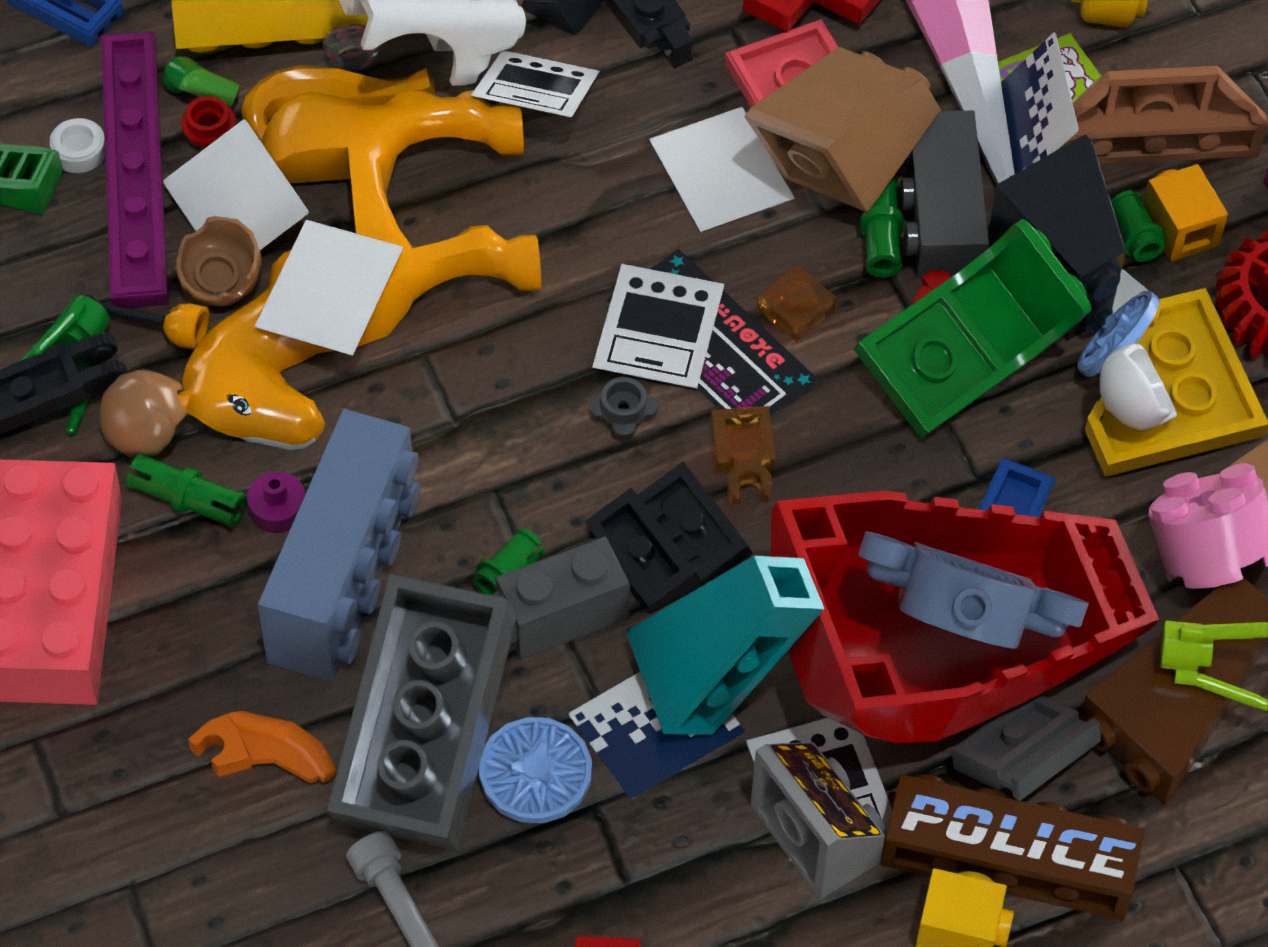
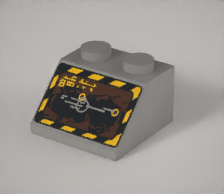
M814 742L765 744L756 750L750 806L819 899L824 898L881 863L886 835L883 821L871 805L865 804L862 806L850 790L848 776L836 759L832 757L826 759Z

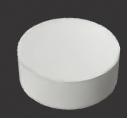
M74 118L62 122L53 130L50 136V148L59 151L63 170L71 173H84L95 169L103 162L105 158V137L103 130L97 123L89 119Z

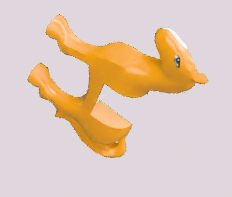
M298 65L273 72L259 81L245 96L241 105L243 120L245 119L290 184L351 179L356 234L403 247L357 347L388 337L407 315L413 301L436 285L456 277L466 275L491 276L505 280L520 291H541V264L537 235H519L506 240L494 232L488 225L470 226L450 239L413 247L399 229L387 198V189L397 156L409 145L427 139L457 137L486 143L502 156L523 155L524 135L521 106L502 102L491 105L484 98L471 96L474 92L473 90L462 92L456 97L440 98L435 96V83L431 72L427 68L407 77L382 79L338 68ZM290 250L283 253L272 264L267 289L253 301L223 319L203 337L186 364L182 378L184 391L177 393L181 406L186 411V415H192L216 431L244 439L250 443L291 451L305 449L315 442L323 432L325 422L315 402L290 386L280 373L316 354L335 350L254 327L291 252Z

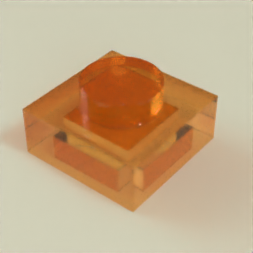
M795 265L758 296L757 310L798 342L836 310L837 297L798 265Z

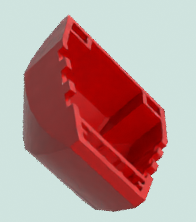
M893 491L776 501L771 512L770 556L804 558L824 606L822 613L788 650L806 701L824 716L865 736L893 743L939 741L1008 711L1068 680L1151 630L1159 620L1117 521L1114 519L1043 511L1040 517L1015 514L1014 507L991 504L987 511L961 508L958 505V500L934 497L929 504L907 501L906 493ZM865 531L884 535L913 547L914 543L917 542L1029 578L1035 586L1055 590L1086 601L1089 604L1081 627L1068 625L1066 632L1059 637H1051L1024 628L1019 646L1014 649L971 639L918 620L899 609L896 600L899 587L874 580L869 576L867 572L869 560L858 556Z

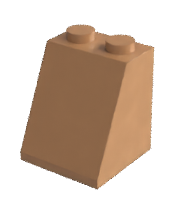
M838 47L752 106L744 117L785 179L868 213L941 109L929 90L931 87L930 82L917 70L910 67H904L900 70L885 64L879 57L870 52L863 51L861 54H857Z

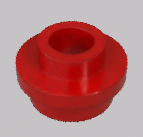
M202 96L193 100L188 105L181 120L184 137L191 144L202 148L208 147L236 125L233 110L222 99L214 96Z

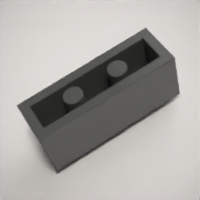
M974 110L940 111L901 165V167H907L908 177L901 178V210L911 211L912 222L905 223L906 256H915L917 278H922L930 270L947 271L950 277H952L984 253L989 247Z

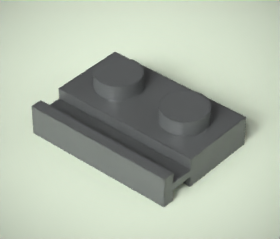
M1039 694L1001 713L951 749L953 767L955 770L998 791L1007 787L1012 790L1013 798L1021 801L1101 741L1100 722L1094 718L1088 722L1079 719L1078 711Z

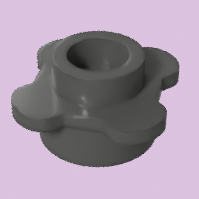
M619 377L609 381L603 387L601 396L591 399L589 411L594 418L604 419L610 424L616 436L626 438L635 433L636 426L642 420L652 418L657 414L658 403L653 396H647L646 390L640 382L628 377ZM626 405L629 408L627 410H620L618 406Z

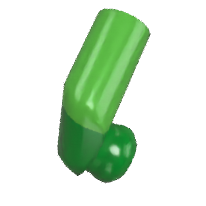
M186 56L175 57L165 66L163 83L169 91L176 94L187 92L198 97H218L231 108L239 89V83L210 72Z

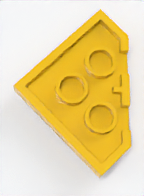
M1206 288L1159 299L1160 304L1153 321L1137 342V344L1145 348L1177 412L1176 417L1160 426L1139 431L1123 425L1106 409L1102 397L1096 402L1090 412L1085 432L1105 477L1266 436L1268 420Z

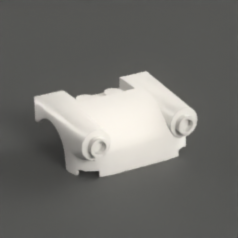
M339 0L346 15L368 16L367 25L360 43L363 50H374L384 42L398 36L411 33H425L434 51H453L454 61L450 82L452 85L457 86L476 83L478 75L488 67L491 55L512 48L517 40L523 36L526 25L524 10L521 6H518L516 0Z

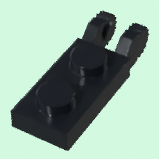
M106 332L104 334H94L93 337H86L69 345L65 342L44 351L39 356L34 355L0 369V435L88 399V395L103 396L106 389L120 375L129 373L122 361L110 360V362H107V360L113 359L112 357L117 355L116 352L119 351L115 337ZM77 367L89 368V369H86V370H84V371H82V372H79Z

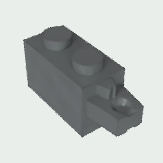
M606 536L497 576L496 592L491 594L492 596L508 599L517 615L511 643L520 660L629 619L630 583Z

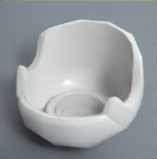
M1131 343L1113 351L1107 356L1100 372V395L1106 409L1125 426L1143 431L1160 426L1176 417L1177 412L1142 345Z

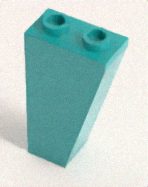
M752 556L629 630L627 637L663 734L713 735L822 613L824 606L804 558Z

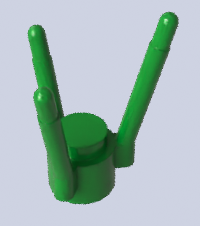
M84 295L72 297L51 328L19 361L34 355H41L54 343L60 345L66 342L69 345L86 337H93L94 334H104L105 329L110 323L108 312L99 302ZM88 399L73 404L66 427L67 435L74 436L77 433Z

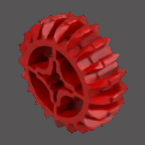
M1265 229L1258 236L1257 241L1245 238L1238 251H1231L1225 260L1223 271L1219 272L1215 285L1217 294L1214 303L1216 311L1221 314L1220 320L1226 331H1233V347L1245 344L1250 345L1251 360L1260 354L1268 356V231Z

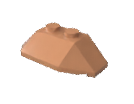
M1218 66L1108 71L1096 79L1073 102L1079 131L1062 147L1086 134L1093 142L1100 165L1254 157L1260 154L1268 120L1267 115Z

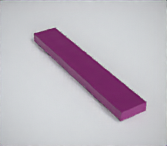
M155 31L101 35L112 305L125 308L169 305Z

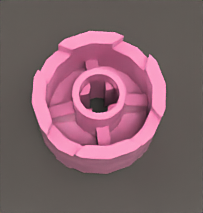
M1247 463L1232 465L1222 470L1220 474L1198 478L1196 473L1186 472L1177 474L1163 482L1165 493L1159 496L1149 507V519L1168 581L1171 582L1179 576L1183 578L1185 588H1212L1242 580L1243 576L1240 568L1253 564L1261 558L1263 564L1268 567V497L1264 482L1257 477L1253 465Z

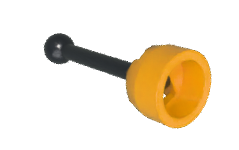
M84 294V296L90 297L97 301L93 296ZM100 303L106 309L109 316L162 326L169 341L181 348L195 350L203 337L209 332L210 313L206 306L191 303L178 304L165 316Z

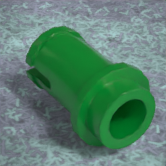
M1133 190L1119 193L1111 199V204L1119 229L1124 237L1123 243L1126 255L1134 257L1138 262H1147L1155 259L1165 248L1166 234L1163 228L1153 223L1139 192L1136 191L1134 194Z
M519 528L513 534V537L491 559H482L476 565L477 573L473 576V582L479 592L491 595L496 592L497 576L540 561L546 554L545 547H540L542 544L541 540L531 531Z

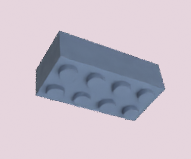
M343 408L258 602L268 664L334 683L342 663L351 664L360 641V630L357 627L363 613L372 614L375 609L381 589V581L377 580L384 564L390 566L393 564L401 541V532L398 531L404 516L410 518L413 516L420 497L421 485L414 482L418 465V453L412 451L410 427Z

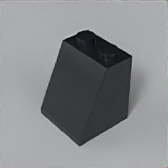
M1085 134L996 185L988 231V248H990L1012 225L1021 219L1028 221L1033 228L1040 230L1047 237L1052 247V253L1067 273L1074 275L1083 284L1087 293V299L1091 304V311L1063 336L1066 341L1084 331L1091 333L1100 329L1106 324L1105 319L1109 315L1112 316V308L1117 287L1120 283V274L1126 253L1093 142Z

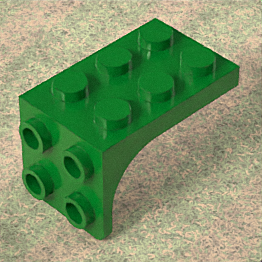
M1021 219L1012 225L998 241L974 261L859 341L853 350L922 440L1056 344L1091 311V304L1087 299V293L1083 284L1074 275L1068 274L1052 253V247L1047 237L1040 230L1033 228L1028 221Z

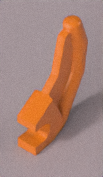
M235 711L208 721L188 738L190 750L197 757L210 746H220L223 748L220 754L211 759L213 772L219 777L250 769L255 764L270 763L280 766L309 783H314L318 780L322 783H327L337 773V769L324 743L292 721L246 711Z

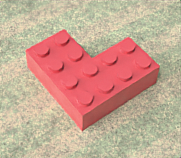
M0 459V702L97 705L123 503L115 463Z

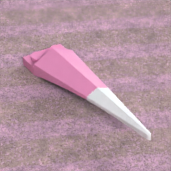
M905 0L927 40L961 111H975L978 148L995 185L1015 173L989 0Z

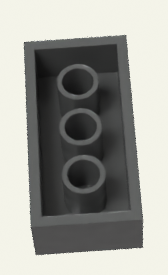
M389 574L327 812L339 824L371 832L388 831L394 837L458 851L517 620V615L508 599Z

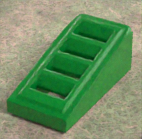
M0 144V204L43 215L63 175L59 151L37 146ZM5 170L12 171L9 178H2ZM23 175H30L29 180L22 179Z

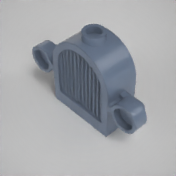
M865 531L858 552V556L869 560L867 572L872 579L900 588L896 600L902 612L938 628L1001 647L1018 648L1024 628L1051 637H1059L1066 632L1068 625L1081 627L1089 604L1076 597L1035 586L1029 578L917 542L914 543L913 547L899 540L873 532Z

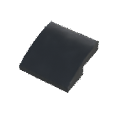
M681 462L638 495L630 487L584 521L597 539L606 536L628 581L651 611L688 595L753 554L749 545L684 462Z

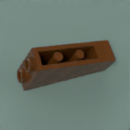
M1243 577L1240 581L1215 588L1176 620V622L1202 625L1268 622V599ZM1161 633L1086 694L1079 719L1085 722L1092 718L1100 722L1101 741L1094 747L1100 751H1108L1125 767L1129 779L1137 788L1146 793L1151 792L1165 805L1176 794L1233 700L1197 686L1174 684L1175 670L1160 668ZM1268 638L1214 640L1211 666H1199L1198 672L1240 688L1266 647Z

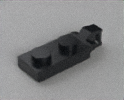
M603 0L639 48L646 46L648 49L657 46L674 69L693 61L691 49L694 40L687 32L690 30V22L685 12L675 0Z

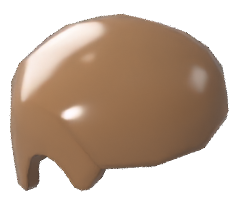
M213 216L208 217L201 228L183 237L178 250L179 255L176 258L175 270L183 291L199 304L206 306H229L242 300L254 289L260 273L262 258L254 233L238 219Z
M136 370L120 375L106 389L102 396L99 421L105 439L112 447L129 457L135 458L138 454L158 455L171 442L175 426L186 415V411L181 406L177 396V392L183 386L180 382L162 373L150 370Z

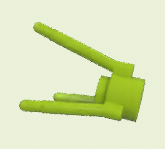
M1165 620L1162 633L1160 668L1175 670L1174 684L1197 686L1268 712V699L1198 672L1199 666H1211L1214 640L1268 638V622L1202 625Z

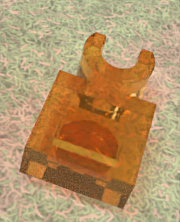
M769 406L711 410V428L717 471L731 470L728 475L727 496L732 505L739 504L740 486L747 483L754 484L760 489L762 502H769L772 477L765 467H774L775 448Z

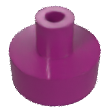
M279 471L263 474L254 480L247 492L249 515L253 523L261 530L270 533L290 531L305 497V489L302 483L295 476Z

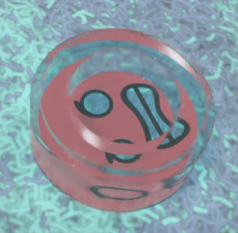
M347 25L339 27L324 37L322 42L326 63L330 67L346 71L359 70L370 65L377 58L379 53L378 47L374 50H363L360 45L366 26Z

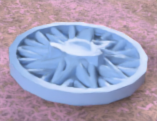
M1143 291L1123 304L1112 316L1109 315L1105 319L1106 324L1094 334L1081 353L1077 363L1078 370L1086 377H1093L1101 372L1103 363L1113 351L1131 343L1137 344L1155 317L1160 304L1159 298L1152 291Z
M526 717L507 723L490 736L483 749L479 765V781L485 798L501 814L519 822L546 823L565 817L581 804L591 785L592 759L585 741L570 726L551 718Z

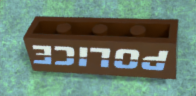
M900 774L881 866L931 877L933 868L957 874L965 871L978 872L988 876L995 883L1007 885L1005 893L1007 895L1124 921L1133 895L1145 829L1131 826L1127 821L1115 816L1103 815L1095 818L1069 812L1064 806L1053 802L1033 804L1008 798L1004 793L995 789L979 788L971 790L949 785L943 779L933 775L922 774L913 777Z

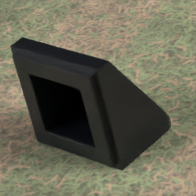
M523 0L521 6L525 12L565 32L577 34L601 6L602 0Z

